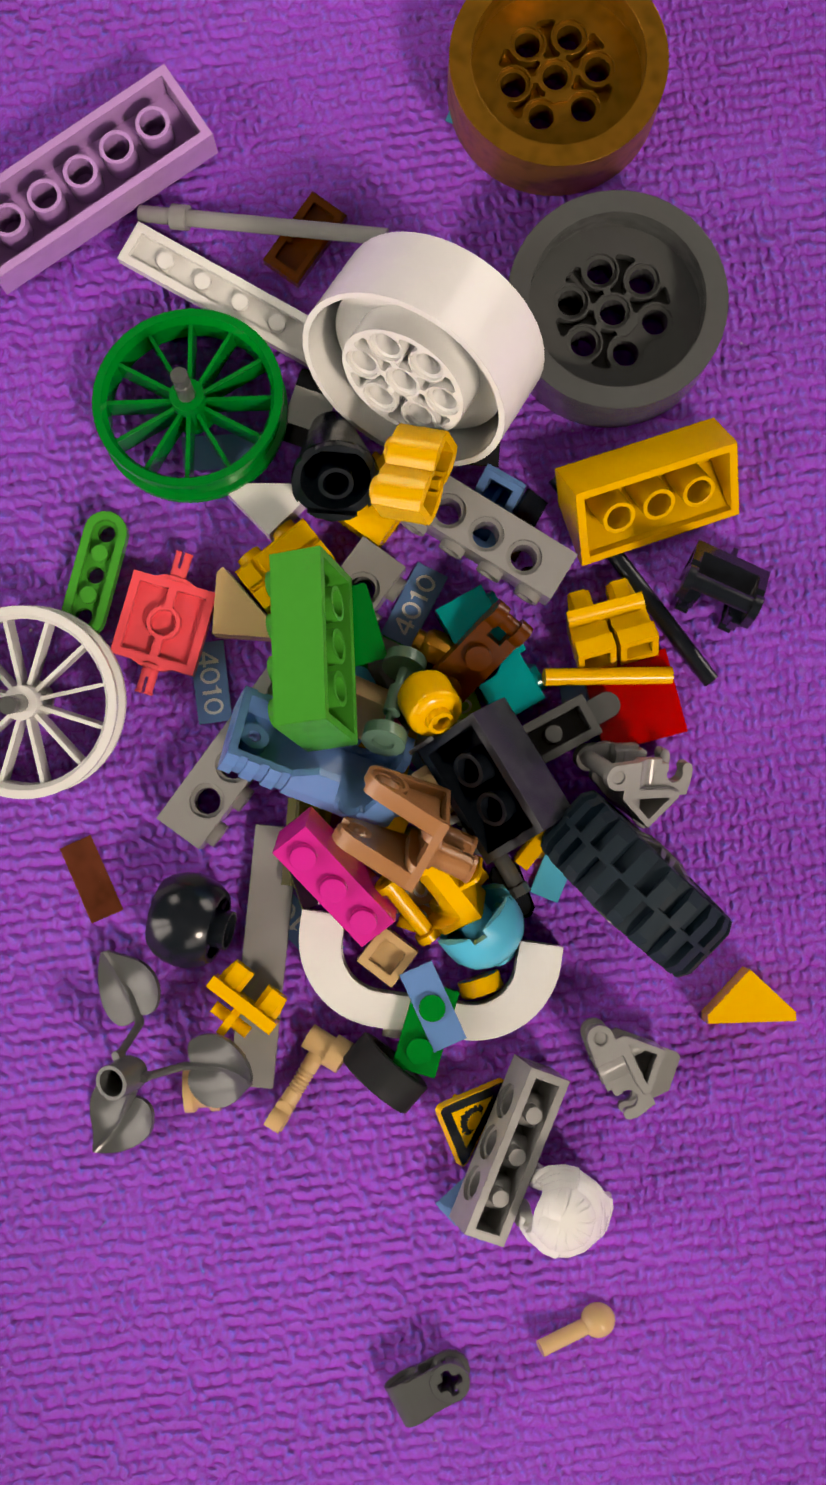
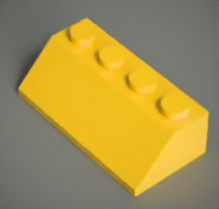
M714 417L555 468L558 505L575 552L578 554L577 558L582 566L739 514L737 441Z

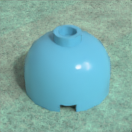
M491 883L482 885L486 892L482 918L447 935L441 934L439 936L440 940H437L438 943L457 964L470 969L480 970L505 965L514 957L524 934V917L518 903L503 884Z

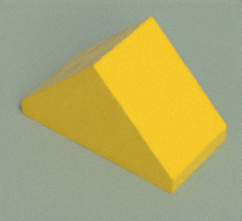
M742 966L701 1010V1020L708 1024L796 1021V1011L752 970Z

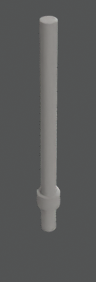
M172 203L170 207L139 205L137 209V219L139 222L169 225L171 230L189 231L191 227L362 244L373 237L389 233V229L383 227L192 210L191 206L186 204Z

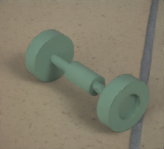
M403 645L387 649V655L382 663L383 671L390 678L396 680L395 683L389 686L384 704L383 714L386 717L385 719L368 721L364 726L361 737L362 744L369 751L382 756H397L404 751L408 734L401 725L394 722V718H398L401 713L397 703V694L401 685L411 674L424 671L427 667V659L420 651Z

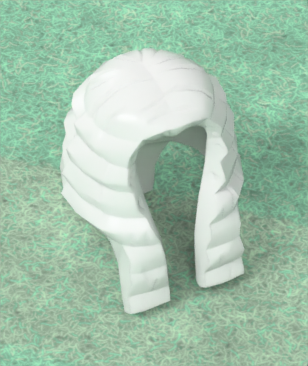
M537 1163L528 1186L542 1190V1195L537 1203L534 1215L528 1200L523 1198L514 1223L520 1228L525 1238L547 1256L554 1259L571 1258L584 1253L603 1237L609 1227L614 1209L612 1194L609 1191L604 1192L602 1187L594 1179L582 1172L579 1167L567 1164L544 1167Z

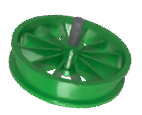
M188 308L168 311L148 318L131 328L106 354L96 375L92 394V412L97 432L118 470L126 479L144 492L161 499L180 503L216 500L228 496V494L240 489L247 483L254 481L276 456L282 445L288 424L287 393L279 365L272 350L265 340L247 324L230 315L214 310ZM197 336L224 340L199 381H196ZM188 337L187 371L183 367L172 369L159 345L175 339ZM236 346L245 350L255 359L250 364L214 383ZM153 349L169 374L173 386L169 388L130 367L144 354ZM266 373L269 379L271 395L223 397ZM123 378L164 398L114 400ZM270 410L266 425L261 434L218 413ZM159 414L116 438L112 416ZM215 424L254 445L240 459L230 464L209 428ZM169 427L145 467L135 462L125 453L127 450ZM182 432H185V477H173L157 473ZM204 432L225 468L207 475L194 477L195 434Z

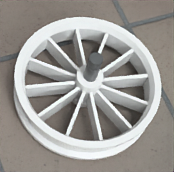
M46 606L1 607L0 624L3 623L16 681L0 664V680L8 688L7 691L0 689V697H2L0 699V712L6 714L0 721V733L13 720H16L0 773V796L13 799L41 798L56 794L81 783L94 774L109 758L119 741L126 718L127 696L125 681L121 667L109 645L99 633L78 617ZM33 619L45 622L29 678L15 625V620ZM57 626L76 638L81 645L47 678L41 681L42 669L54 628ZM88 651L97 665L103 682L53 693L49 686ZM104 687L106 704L104 722L54 706L56 697ZM50 713L101 729L100 735L87 757L78 750L48 717ZM38 722L78 764L72 771L54 780L51 779ZM26 724L40 782L28 783L10 779Z

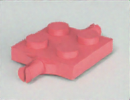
M178 550L175 552L170 575H152L134 569L111 645V650L115 655L132 659L142 666L135 691L149 696H153L152 693L159 672L174 671L195 677L214 612L215 592L195 587L186 580L194 556L186 552L184 555L182 551Z

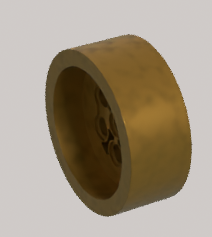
M466 0L460 9L451 34L447 86L448 107L452 125L463 148L472 160L491 177L504 185L530 194L543 196L571 195L597 187L613 178L634 159L645 143L665 89L669 68V49L665 28L659 12L652 0ZM562 40H571L578 47L573 50H565L558 43ZM522 47H528L534 50L536 55L525 58L521 57L516 51ZM591 71H598L606 79L601 82H594L586 74ZM548 79H557L563 83L564 87L552 90L544 82ZM508 86H514L519 88L522 94L518 97H508L502 90ZM577 110H583L588 112L592 119L586 122L577 121L572 116V113ZM534 118H544L549 122L550 126L543 130L536 129L529 121Z

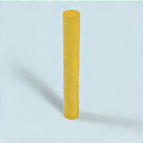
M671 666L544 668L542 672L544 686L672 684L674 680V671Z

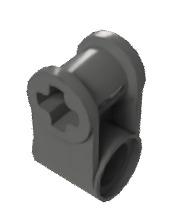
M447 1349L391 1377L385 1383L384 1388L405 1427L417 1426L428 1420L435 1413L462 1400L467 1395L470 1387V1365L463 1353ZM448 1370L452 1376L458 1374V1379L452 1381L449 1376L443 1377V1372Z

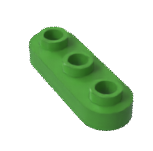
M110 511L97 512L87 520L62 606V611L76 617L82 611L90 610L92 620L88 625L97 633H100L105 627L129 540V529L119 515ZM106 528H112L115 531V537L110 542H103L101 540V533ZM95 569H101L104 573L102 581L96 584L91 583L90 573Z

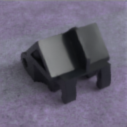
M698 540L679 577L681 583L675 594L678 600L674 609L686 614L700 595L704 594L724 603L721 619L717 626L718 629L730 633L731 630L734 631L736 627L748 629L758 616L764 603V595L770 572L738 558L737 548H734L730 554Z

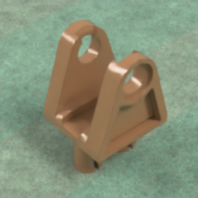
M370 766L364 776L366 785L363 791L372 799L419 829H412L409 835L359 819L344 817L332 834L336 845L411 893L425 869H429L431 866L461 880L465 884L468 883L479 861V857L473 855L478 844V837L450 825L451 790L382 766Z

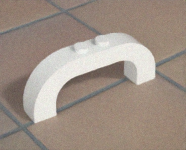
M310 908L302 909L299 927V952L304 972L315 992L331 1009L341 1016L362 1025L383 1028L382 1036L399 1039L410 1004L408 993L375 988L360 981L351 972L344 957L343 939L345 929L328 911ZM522 939L516 949L511 976L499 992L479 1001L457 1000L454 1011L467 1037L464 1040L479 1041L498 1038L519 1029L535 1017L544 1007L556 986L564 947L559 944Z

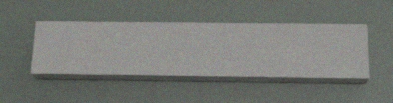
M256 824L242 954V962L255 972V975L242 992L255 1002L269 984L283 993L294 886L281 885L283 864L272 853L278 833L284 827ZM281 1013L277 1017L279 1020L281 1019ZM241 1014L239 1018L249 1024L252 1029L245 1038L235 1031L234 1043L243 1051L250 1063L253 1073V1085L251 1087L273 1089L280 1021L270 1035H268Z

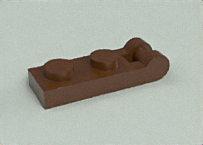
M501 599L497 600L430 669L437 670L447 676L462 703L533 632L534 628L523 619L518 621L509 613L511 608ZM497 626L506 633L500 641L490 633Z

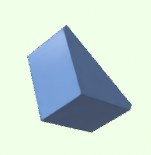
M488 463L474 491L513 514L523 497L526 484ZM478 529L473 532V539L480 547L489 548L496 544L495 536L490 530Z

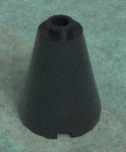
M325 412L314 419L291 474L293 496L296 501H299L307 508V513L313 517L330 522L350 520L356 517L357 512L367 505L369 508L372 505L369 497L370 483L373 477L379 473L375 459L355 427L339 412Z

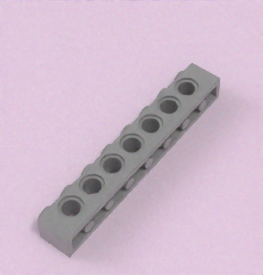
M364 536L341 566L352 578V586L361 581L369 582L374 586L375 594L371 601L377 622L379 623L382 616L377 611L386 599L393 603L407 584V581L402 578L406 573V567ZM266 668L252 688L257 689L262 694L266 695L267 693L273 696L272 681ZM231 717L157 816L159 821L198 849H204L207 844L214 847L229 827L224 823L233 808L240 812L254 793V790L249 787L254 781L253 779L251 782L242 778L232 779L225 772L217 769ZM207 789L216 790L221 800L219 808L211 814L204 813L198 804L200 794Z

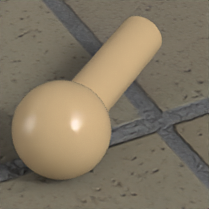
M602 1302L588 1304L583 1309L580 1319L536 1340L540 1353L543 1357H546L587 1335L594 1338L606 1337L615 1326L614 1312L607 1304Z

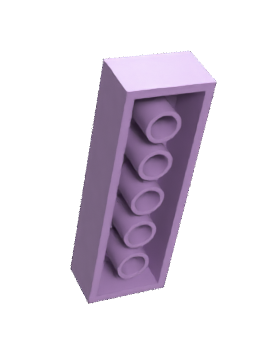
M165 64L0 173V286L7 295L218 153L213 133Z

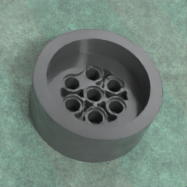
M628 190L599 191L577 197L557 207L546 215L528 234L515 257L509 276V283L528 305L539 326L543 339L545 358L543 371L531 394L536 400L557 415L586 426L599 428L627 427L651 420L668 411L684 398L696 384L716 352L726 326L729 303L727 278L720 256L704 230L681 209L658 197ZM592 270H601L606 273L609 281L605 284H595L589 279L587 273ZM634 279H642L647 282L650 291L645 294L636 293L630 287L629 282ZM565 300H571L579 306L580 312L573 316L565 315L559 310L558 304ZM608 309L614 310L620 315L622 322L617 325H608L601 319L600 313ZM647 319L657 320L662 325L663 332L658 335L647 333L643 328L642 322ZM578 340L586 341L592 347L593 353L585 357L578 356L573 352L571 344ZM617 350L630 352L634 357V364L630 366L619 365L615 361L613 353Z

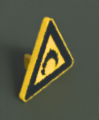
M497 1078L462 1094H454L452 1098L440 1102L435 1108L436 1115L454 1159L462 1167L468 1163L484 1131L504 1081L502 1078Z

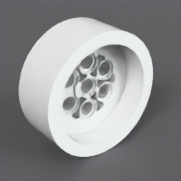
M390 232L378 235L364 242L353 253L312 309L304 324L302 335L304 356L313 379L331 405L357 430L383 447L387 438L393 435L399 423L449 431L458 446L454 466L475 463L491 454L539 381L545 360L543 339L539 326L524 299L508 280L483 259L457 244L417 232Z

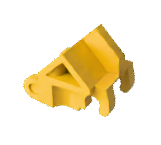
M478 856L479 861L476 870L466 884L432 866L429 869H425L419 881L424 884L433 896L429 902L433 912L428 918H426L403 888L384 876H381L376 882L375 889L381 896L389 898L416 932L415 939L421 946H426L434 942L441 934L447 935L482 918L486 892L481 885L489 878V875L482 867L483 858L481 856Z

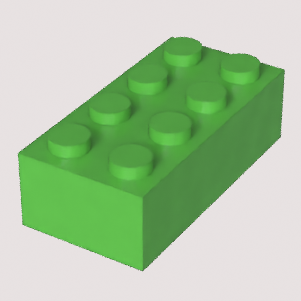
M321 546L269 554L270 571L266 572L265 586L270 596L271 613L266 616V628L272 647V656H269L267 659V671L272 681L273 699H270L268 702L270 722L274 728L307 752L358 745L352 578Z

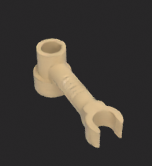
M314 1024L301 1047L308 1051L298 1071H296V1075L293 1076L292 1082L289 1083V1086H287L263 1125L277 1134L282 1132L302 1097V1093L305 1092L309 1082H311V1078L314 1077L313 1075L316 1074L320 1065L337 1073L344 1063V1055L354 1043L340 1034L335 1037Z

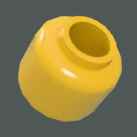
M424 670L411 674L401 685L397 694L398 707L407 723L415 733L422 736H432L446 732L458 721L462 712L460 697L447 676L437 670Z

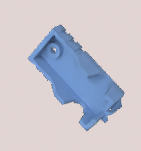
M245 686L233 709L217 766L218 770L229 774L231 771L238 773L239 778L250 782L252 779L259 781L260 786L271 790L273 787L280 789L281 794L341 817L359 819L384 828L388 827L395 817H400L363 791L366 785L364 776L369 767L374 765L404 773L411 763L412 755L408 751L414 748V738H407L404 751L397 756L378 755L367 748L357 745L307 752L273 727L268 715V702L270 699H273V696L267 693L266 695L262 694L257 689Z

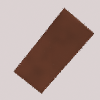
M91 835L60 848L91 923L122 911L123 907Z

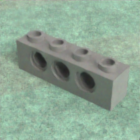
M449 476L443 486L439 507L450 506L454 508L459 517L456 523L450 525L443 524L436 516L429 526L401 521V524L412 533L421 537L427 533L439 540V548L448 555L459 560L465 556L478 564L476 570L487 579L496 583L502 579L514 586V594L534 606L538 602L545 606L547 605L578 555L452 476ZM478 529L490 530L495 536L496 544L489 548L480 547L473 539V532ZM517 551L527 553L533 561V568L528 571L516 569L512 565L511 554Z
M514 1054L449 1215L451 1220L465 1235L504 1247L570 1083L568 1079L553 1068Z

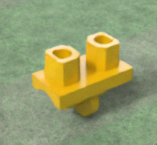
M239 959L227 967L221 975L219 973L215 974L206 985L208 989L234 1008L230 1011L217 1001L210 1010L212 1014L223 1021L216 1031L217 1034L225 1036L229 1029L232 1028L242 1037H246L252 1027L239 1018L241 1014L270 1035L280 1021L277 1017L281 1013L288 997L271 984L267 986L256 1002L242 992L255 975V972Z

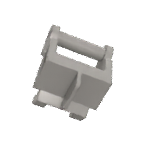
M599 741L579 745L573 753L574 764L584 771H589L588 777L614 806L629 815L640 828H649L679 798V795L687 794L693 771L691 763L680 759L676 764L677 771L675 775L668 778L670 752L662 746L655 748L654 757H646L647 751L639 747L635 742L616 743Z
M588 1018L582 1023L580 1034L602 1085H605L607 1091L612 1090L615 1096H619L626 1090H631L630 1095L626 1099L619 1100L617 1103L618 1109L623 1112L626 1119L630 1120L639 1117L656 1104L653 1099L654 1097L669 1091L680 1060V1055L676 1051L662 1047L655 1041L616 1027L610 1029L598 1018Z

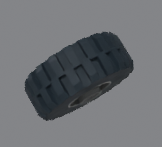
M595 790L581 793L567 808L562 819L543 833L540 846L543 852L550 858V861L608 922L627 936L630 941L645 952L653 961L678 978L691 974L729 935L732 925L731 919L687 875L680 861L652 835L640 831Z

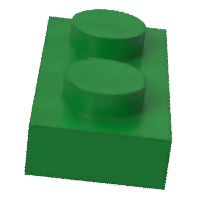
M444 987L455 1010L460 992ZM427 995L419 1003V1013L426 1021L436 1022L445 1014V1003L437 995ZM410 1000L393 1062L404 1070L435 1079L443 1049L434 1053Z

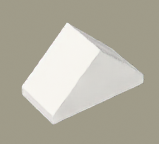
M247 483L240 489L228 494L229 499L272 542L275 540L272 535L280 525L290 519L294 521L306 509L293 496L291 483Z

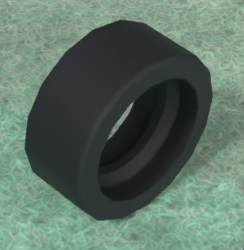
M363 1033L344 1055V1064L379 1099L396 1111L407 1113L427 1089L425 1081L419 1074L404 1070L394 1063L395 1051L370 1033Z

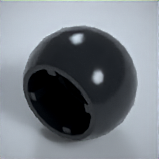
M185 872L165 878L153 897L146 922L145 939L151 952L161 961L179 968L191 969L211 963L218 955L220 949L226 950L229 947L234 935L237 915L236 912L231 911V897L229 893L216 880L201 873Z

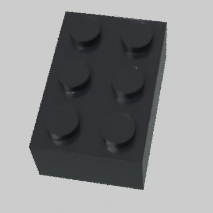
M505 697L471 713L418 751L438 785L451 790V807L467 833L478 837L476 848L487 865L558 823L570 806V803Z

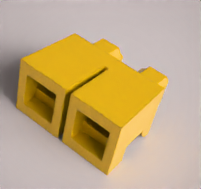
M627 578L612 581L605 586L608 600L593 604L589 590L584 589L567 595V634L577 668L616 667L617 655L621 665L658 655L659 633L655 623L649 618L642 591L635 593Z

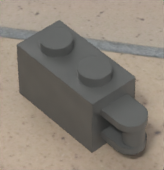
M603 692L588 701L585 700L583 694H580L523 725V728L546 764L603 733L599 724L614 717L619 712L620 701L611 692Z

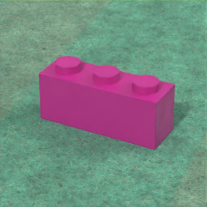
M311 806L279 831L272 853L351 937L363 947L395 922L397 908L387 896H381L375 889V884L379 880L377 875L367 865L336 845L332 838L334 830Z

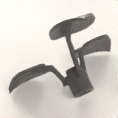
M111 950L100 953L98 984L103 1008L116 1025L127 1026L134 1022V1026L119 1049L112 1052L111 1057L114 1062L102 1067L96 1075V1087L90 1099V1118L93 1129L92 1151L94 1153L125 1151L137 1146L149 1137L155 1123L154 1109L147 1099L138 1096L137 1093L138 1089L152 1079L189 1070L188 1085L190 1091L200 1103L212 1108H223L233 1104L253 1085V1073L246 1055L233 1041L219 1034L207 1033L193 1038L189 1042L187 1049L190 1062H181L153 1071H147V1067L141 1059L131 1055L126 1056V1052L144 1026L143 1015L153 1013L159 1006L161 995L160 983L153 969L142 960Z

